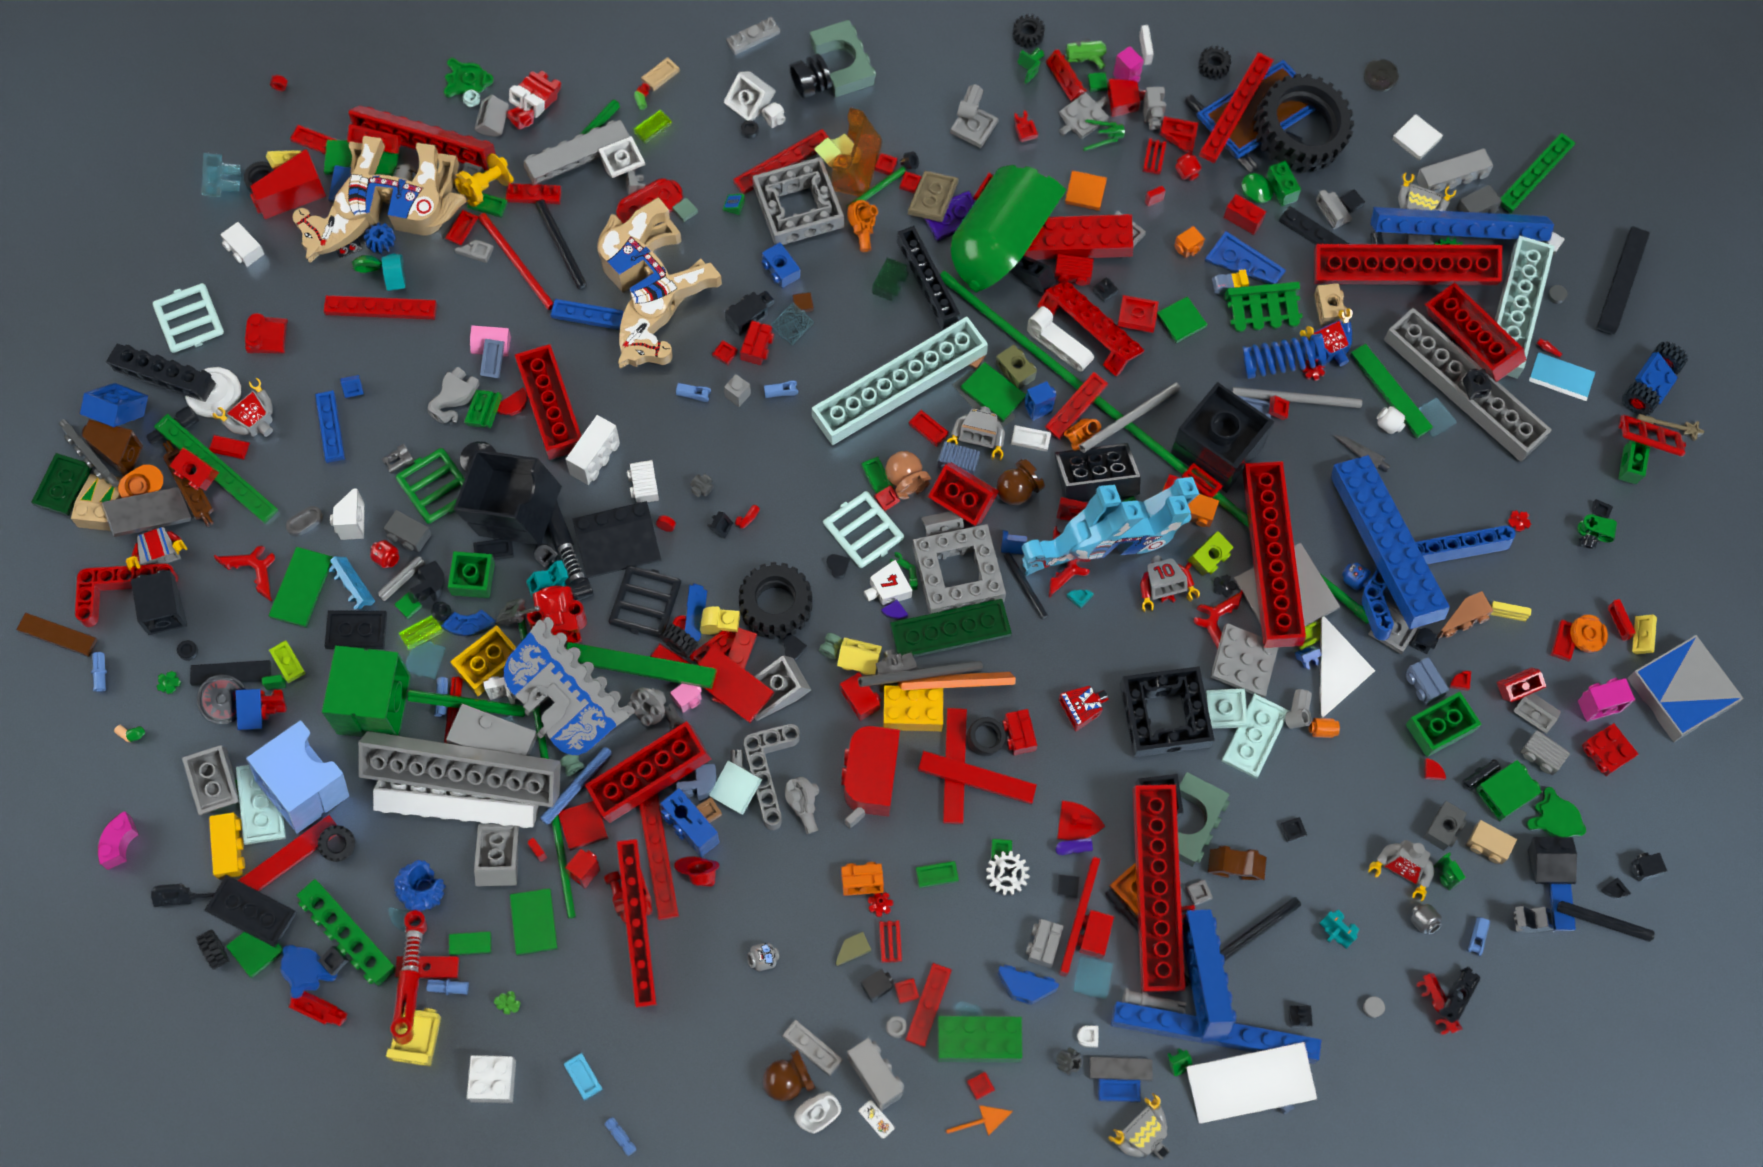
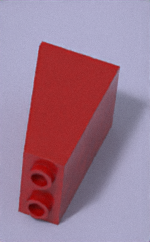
M307 149L301 151L250 186L253 191L250 194L258 214L262 213L264 219L327 197Z

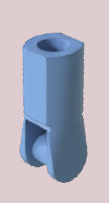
M792 380L764 385L765 398L795 396L798 394L796 389L797 382Z
M678 383L676 389V396L702 402H708V394L711 393V389L708 387Z
M1481 917L1476 919L1468 952L1473 951L1478 953V956L1482 955L1490 925L1489 920ZM1475 940L1481 941L1480 945L1474 944Z

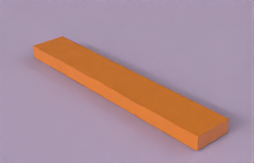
M1011 672L950 674L900 681L897 684L902 690L1014 685L1016 678Z

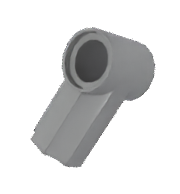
M975 84L969 86L964 100L960 102L957 116L975 120L983 95V89Z
M1297 689L1294 693L1291 711L1285 715L1286 724L1291 729L1311 724L1312 717L1309 706L1312 694L1308 690Z

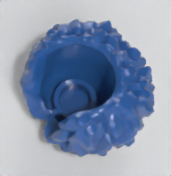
M416 860L411 865L408 864L401 868L396 879H394L396 896L405 905V908L410 911L417 910L422 912L423 910H430L440 905V900L444 896L443 890L446 886L441 878L434 879V871L430 868V864L424 860Z

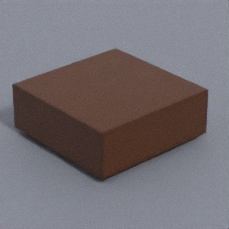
M811 292L793 295L796 313L814 311Z

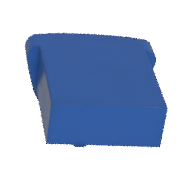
M1003 530L1001 553L1010 552L1024 555L1022 545L1027 543V536L1010 535L1008 530Z

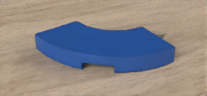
M482 609L476 614L469 616L453 612L441 627L454 635L474 636L491 629L496 624V621Z

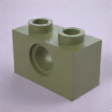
M1012 345L996 356V366L1017 388L1021 389L1035 380L1036 367L1032 362H1028L1024 352L1015 345ZM1014 365H1019L1021 368H1015Z

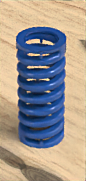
M1322 333L1312 334L1310 343L1306 336H1302L1300 344L1296 338H1292L1290 346L1285 339L1280 342V347L1276 341H1272L1270 349L1267 343H1262L1260 350L1256 344L1251 347L1243 346L1247 379L1255 378L1257 375L1256 360L1261 376H1266V358L1272 375L1276 374V357L1281 373L1286 372V355L1292 372L1296 371V354L1301 370H1305V349L1311 368L1316 367L1317 359H1319L1318 365L1322 367L1327 366ZM1315 347H1316V350H1317V353H1318V355L1316 356V359H1315Z

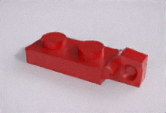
M306 991L303 992L300 998L295 999L291 997L289 1008L322 1024L334 1023L341 1026L346 1021L348 1015L343 1010L337 1009L338 1007Z

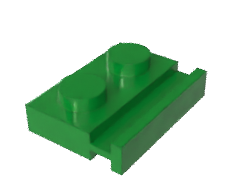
M476 390L464 423L467 426L488 427L491 429L502 399L501 393Z
M1450 852L1433 865L1434 868L1437 867L1439 869V880L1448 890L1455 888L1466 878L1456 861L1450 859Z

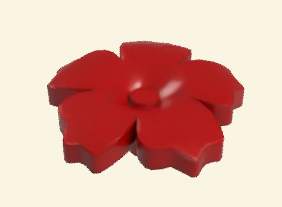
M1517 510L1512 511L1508 524L1512 528L1515 527V531H1524L1525 528L1531 526L1530 520L1527 519L1529 514L1522 511L1518 513Z

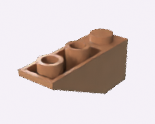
M1483 591L1465 598L1437 635L1438 639L1443 636L1449 638L1460 629L1465 631L1476 622L1482 624L1490 619L1489 616L1493 609Z

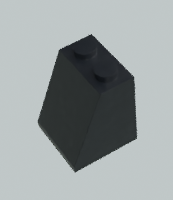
M160 570L156 574L139 575L137 578L131 579L137 622L148 635L187 627L176 578L170 570Z

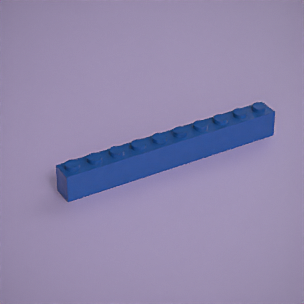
M1383 207L1373 208L1370 222L1376 232L1518 239L1519 236L1538 241H1550L1554 228V223L1547 216Z
M1123 1002L1115 1003L1111 1026L1252 1053L1304 1042L1309 1063L1315 1064L1320 1058L1322 1039L1234 1023L1232 1032L1229 1033L1227 1040L1202 1042L1197 1016Z

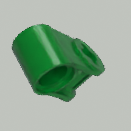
M1589 514L1577 526L1579 534L1584 537L1585 534L1597 537V540L1606 543L1615 540L1617 521Z

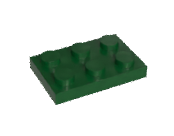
M55 453L31 503L34 506L69 516L93 467L89 468L84 461Z

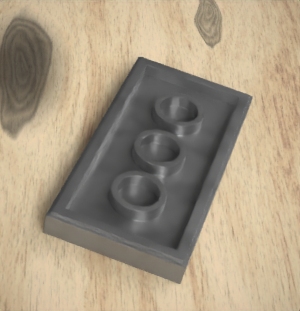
M179 487L102 502V508L113 537L191 521V516Z

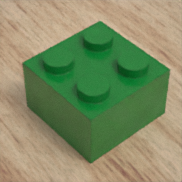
M453 551L448 589L452 596L490 599L495 567L492 554Z

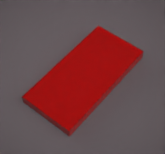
M712 646L698 663L699 666L716 668L717 670L712 689H704L749 723L753 721L774 694V691L715 646Z

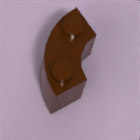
M1218 846L1216 849H1210L1208 873L1229 878V874L1241 876V880H1265L1267 857L1253 849L1237 851L1230 849L1229 846Z

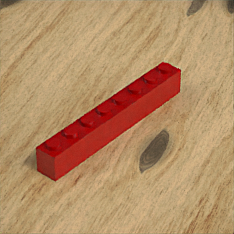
M637 839L617 841L635 1006L656 1005Z

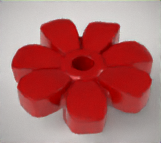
M1317 359L1316 367L1311 368L1309 360H1306V369L1302 370V372L1306 373V379L1309 380L1312 377L1314 381H1318L1319 376L1323 377L1325 374L1323 370L1325 366L1318 365Z
M884 892L883 895L881 893H874V897H869L868 903L871 904L868 909L871 913L876 911L877 917H882L883 912L888 915L891 912L889 907L893 906V900L888 899L889 894L887 892Z

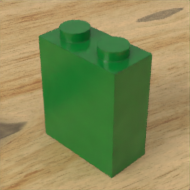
M1518 760L1475 789L1499 822L1542 793L1538 782L1530 777L1527 768Z

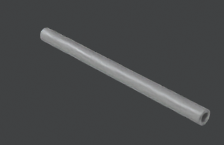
M1174 383L1081 443L1079 449L1085 453L1181 390L1180 385Z
M1239 387L1232 388L1234 394L1248 398L1270 400V397L1276 395L1289 402L1351 408L1362 407V399Z

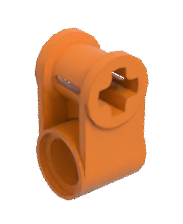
M1083 418L1064 432V436L1068 437L1071 442V448L1078 450L1081 443L1100 432L1101 424L1096 419Z

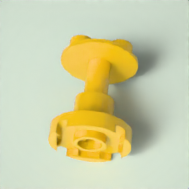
M493 153L487 156L489 170L483 174L477 172L471 176L468 172L461 171L455 175L457 176L454 179L456 188L460 194L468 198L466 202L469 205L475 207L483 201L482 191L489 187L488 183L496 179L503 186H508V183L514 182L504 157L499 158Z

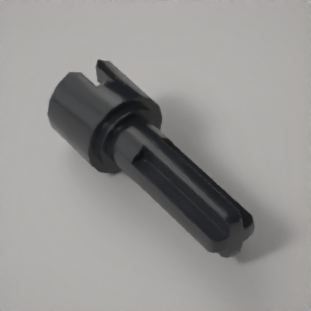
M189 405L178 411L175 415L176 418H174L186 429L199 422V418ZM157 430L152 431L146 436L151 444H155L165 438Z

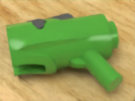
M1084 39L1067 44L1066 57L1068 62L1090 60L1094 61L1100 70L1106 66L1101 59L1106 54V45L1101 40L1091 41L1090 39Z

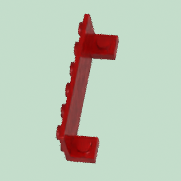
M1062 282L1047 289L1037 305L1039 308L1041 306L1046 307L1053 316L1059 306H1061L1107 347L1111 353L1103 363V366L1115 376L1120 375L1128 361L1143 354L1145 351L1138 342L1129 337L1111 318L1103 314L1097 306H1094L1085 295L1076 290L1069 282Z

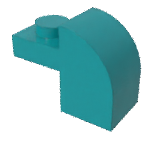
M392 253L382 257V268L387 291L406 287L402 254Z
M560 560L555 561L546 571L533 572L526 580L531 597L533 598V593L547 587H565V580L568 578L567 569L564 567L563 561Z

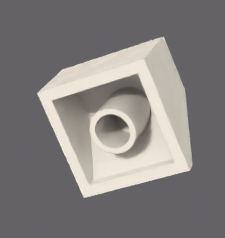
M750 71L739 72L724 103L746 120L753 121L762 112V109L769 105L776 91Z
M632 136L599 149L602 164L607 174L612 178L646 165Z
M352 489L333 507V514L330 515L331 526H334V531L341 540L364 539L365 503L358 489Z

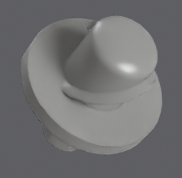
M638 688L632 693L628 705L635 709L634 714L645 726L659 723L663 719L666 698L660 690Z

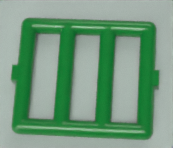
M439 448L423 459L419 457L414 461L415 464L396 475V480L427 524H431L447 513L452 514L455 512L454 506L457 499L431 515L425 508V506L459 485L462 487L465 480L443 448ZM439 457L446 464L412 486L405 480L406 477ZM451 471L456 479L424 499L419 500L415 494L416 491Z

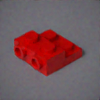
M1615 723L1598 732L1582 744L1586 755L1594 760L1597 769L1604 773L1606 777L1639 755Z

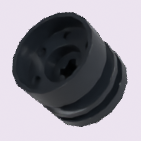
M820 54L813 55V58L807 57L806 64L802 60L790 64L789 69L793 84L802 99L815 95V88L820 93L824 89L832 88L829 69Z

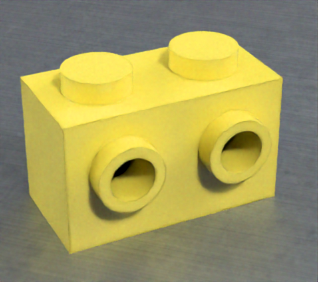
M844 637L837 666L845 670L860 671L865 675H875L877 671L876 663L879 662L882 646Z

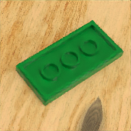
M327 140L324 165L325 175H333L335 166L351 168L352 153L349 148L350 142H347V140ZM383 151L374 175L393 176L398 166L399 153Z
M296 547L268 616L275 620L307 628L329 573V568L332 565L330 560L333 556Z

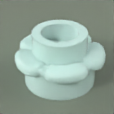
M468 90L464 93L463 102L468 107H474L480 103V95L474 90Z

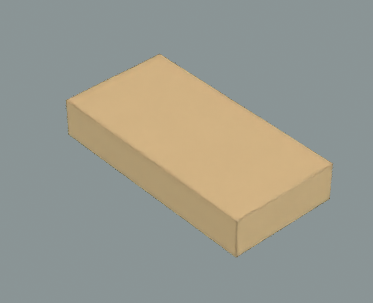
M667 57L642 76V81L647 83L654 92L679 73L680 69Z

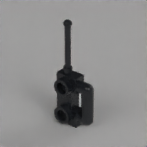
M181 883L157 885L151 891L154 907L192 904V900L196 898L213 897L214 893L191 894L190 888L185 887Z

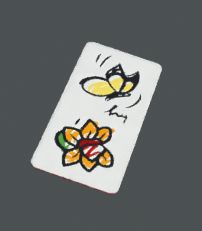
M869 1100L859 1109L862 1116L882 1139L895 1129L872 1100Z

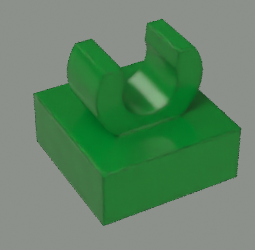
M1178 1048V1054L1175 1056L1168 1053L1171 1072L1175 1077L1186 1072L1188 1066H1193L1191 1055L1187 1050L1183 1051Z

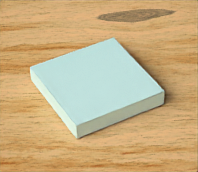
M1245 688L1206 690V700L1212 729L1247 727Z
M727 761L709 796L743 815L762 779Z

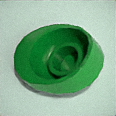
M1250 173L1242 180V193L1250 201L1266 203L1272 198V185L1264 176Z
M361 255L352 261V266L356 272L367 273L381 269L382 261L372 255Z

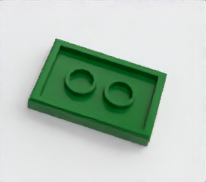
M985 362L960 388L982 407H988L991 410L990 413L996 414L1001 422H1004L1026 398V394Z
M551 889L510 894L516 955L558 949Z

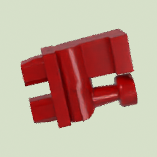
M614 871L603 878L607 885H611L613 892L612 902L615 910L624 924H626L623 892L618 882L621 876L619 871ZM641 871L646 916L653 914L652 900Z

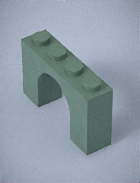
M849 20L810 32V43L815 54L821 55L834 50H844L855 58L851 66L830 73L832 81L831 90L835 97L874 85L875 69L870 66L869 56L867 53H864L863 43L861 39L858 40L856 28L854 25H851Z
M1186 772L1180 784L1181 797L1198 806L1204 816V826L1199 832L1194 834L1178 832L1179 860L1193 867L1195 862L1200 863L1205 853L1201 850L1204 844L1209 845L1213 837L1210 832L1212 828L1217 829L1222 819L1218 816L1221 811H1226L1230 801L1227 800L1229 793Z

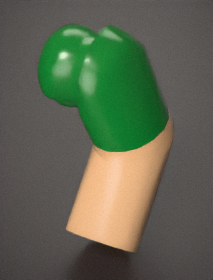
M118 725L114 729V733L126 742H133L141 739L145 735V730L141 726L127 730L122 725Z

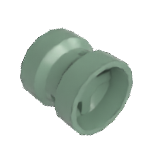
M827 633L825 643L821 644L819 652L827 658L836 659L843 639L833 633Z

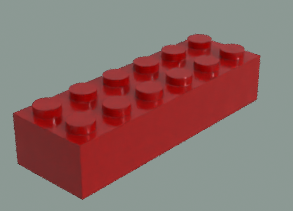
M1132 214L1048 217L1024 256L1034 260L1057 259L1058 253L1086 258L1133 257Z
M1455 282L1425 304L1429 317L1482 369H1485L1486 373L1495 382L1527 360L1523 347Z
M551 344L515 354L548 459L552 460L570 454L582 436Z
M686 721L588 782L585 786L602 817L611 823L711 760V757L694 728Z

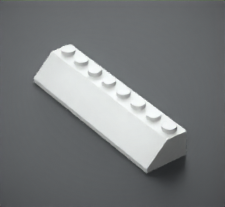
M379 780L373 789L375 811L400 813L402 815H420L421 817H440L441 819H459L464 822L477 821L483 824L496 823L502 826L514 825L528 828L534 826L539 805Z

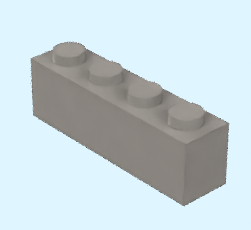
M1481 149L1421 168L1416 179L1420 187L1439 193L1447 187L1453 189L1457 185L1468 184L1478 178H1486L1489 176L1493 164L1485 149Z

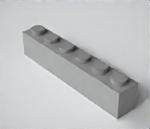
M621 119L616 122L610 121L604 127H596L585 135L579 134L571 141H563L554 148L544 149L540 154L529 155L524 160L523 167L532 184L536 185L599 158L600 148L630 136Z

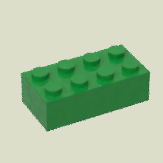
M938 1017V1062H1021L1022 1017Z

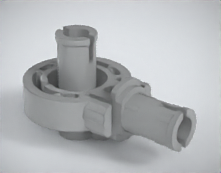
M797 777L786 783L785 798L789 806L795 811L796 817H801L806 834L818 831L813 813L816 810L814 802L815 796L819 794V788L815 783L811 784L806 778Z

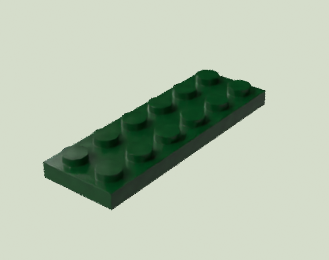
M1003 599L890 622L897 654L912 653L913 657L1012 636Z

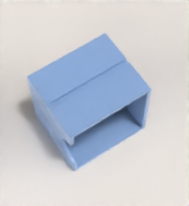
M301 720L246 758L255 782L296 834L320 818L322 813H327L349 797L342 771L332 761L327 763L321 761L309 745L308 737L310 736V731Z

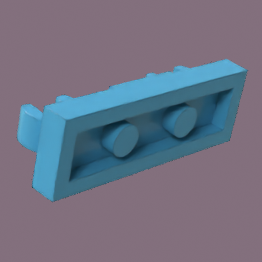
M334 556L330 560L333 566L329 568V572L337 571L334 579L342 580L344 587L352 593L348 601H357L353 608L359 610L364 605L371 606L375 600L346 557Z

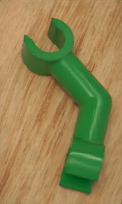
M895 552V557L899 558L896 561L897 564L909 571V585L911 589L918 590L916 567L902 559V555L899 552Z

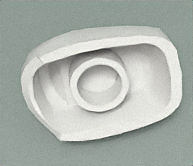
M831 1092L818 1094L798 1107L794 1115L796 1123L801 1129L816 1133L824 1129L840 1114L841 1106Z

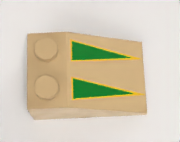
M90 474L75 501L71 520L78 528L111 531L102 508V502L122 498L118 491V486L112 487L103 478L100 480L95 474ZM115 477V478L120 482V480H121L123 477Z

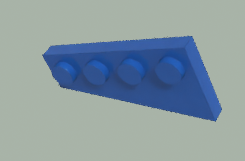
M1227 231L1205 258V262L1236 273L1239 270H1246L1248 277L1267 284H1277L1286 271Z

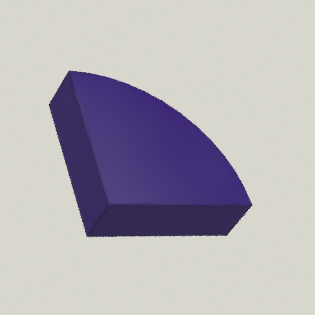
M898 600L881 609V612L886 617L895 619L908 617V613Z

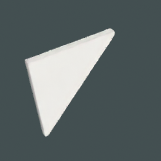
M1324 616L1320 619V649L1322 655L1320 660V718L1327 715L1375 672L1369 663Z

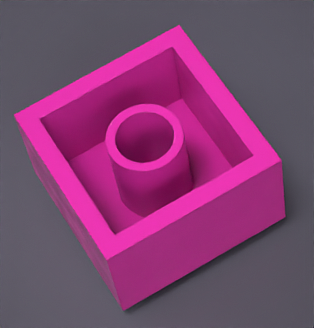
M1614 678L1603 685H1600V683L1593 684L1588 687L1589 690L1582 693L1583 696L1578 700L1586 722L1622 712L1635 700L1626 678L1621 680Z

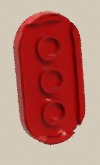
M666 178L655 180L644 188L623 198L617 205L616 216L624 224L633 216L635 211L658 197L670 213L673 211L672 207L683 200L682 188L674 180L670 181L666 180Z

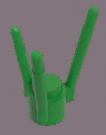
M1085 120L1086 123L1109 126L1107 129L1098 130V133H1107L1111 139L1084 147V151L1111 142H1118V139L1124 138L1125 128L1123 124Z

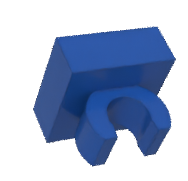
M359 375L340 378L345 398L364 394Z
M1312 645L1294 652L1296 659L1301 661L1306 669H1310V660H1313L1314 665H1319L1317 657L1322 656L1320 649Z

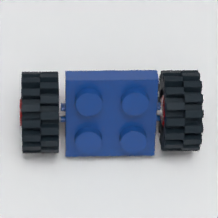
M1667 341L1666 343L1661 342L1652 352L1650 358L1636 376V382L1631 384L1622 396L1623 404L1628 405L1627 408L1629 410L1632 409L1633 413L1638 412V414L1649 416L1657 405L1661 404L1678 379L1676 375L1681 372L1688 361V355L1684 354V350H1680V346L1676 347L1674 343L1670 344Z

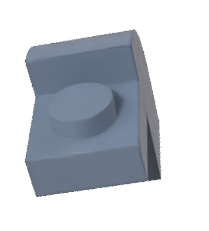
M716 764L700 766L696 769L697 781L677 782V789L680 788L687 797L697 794L698 801L708 799L717 781Z

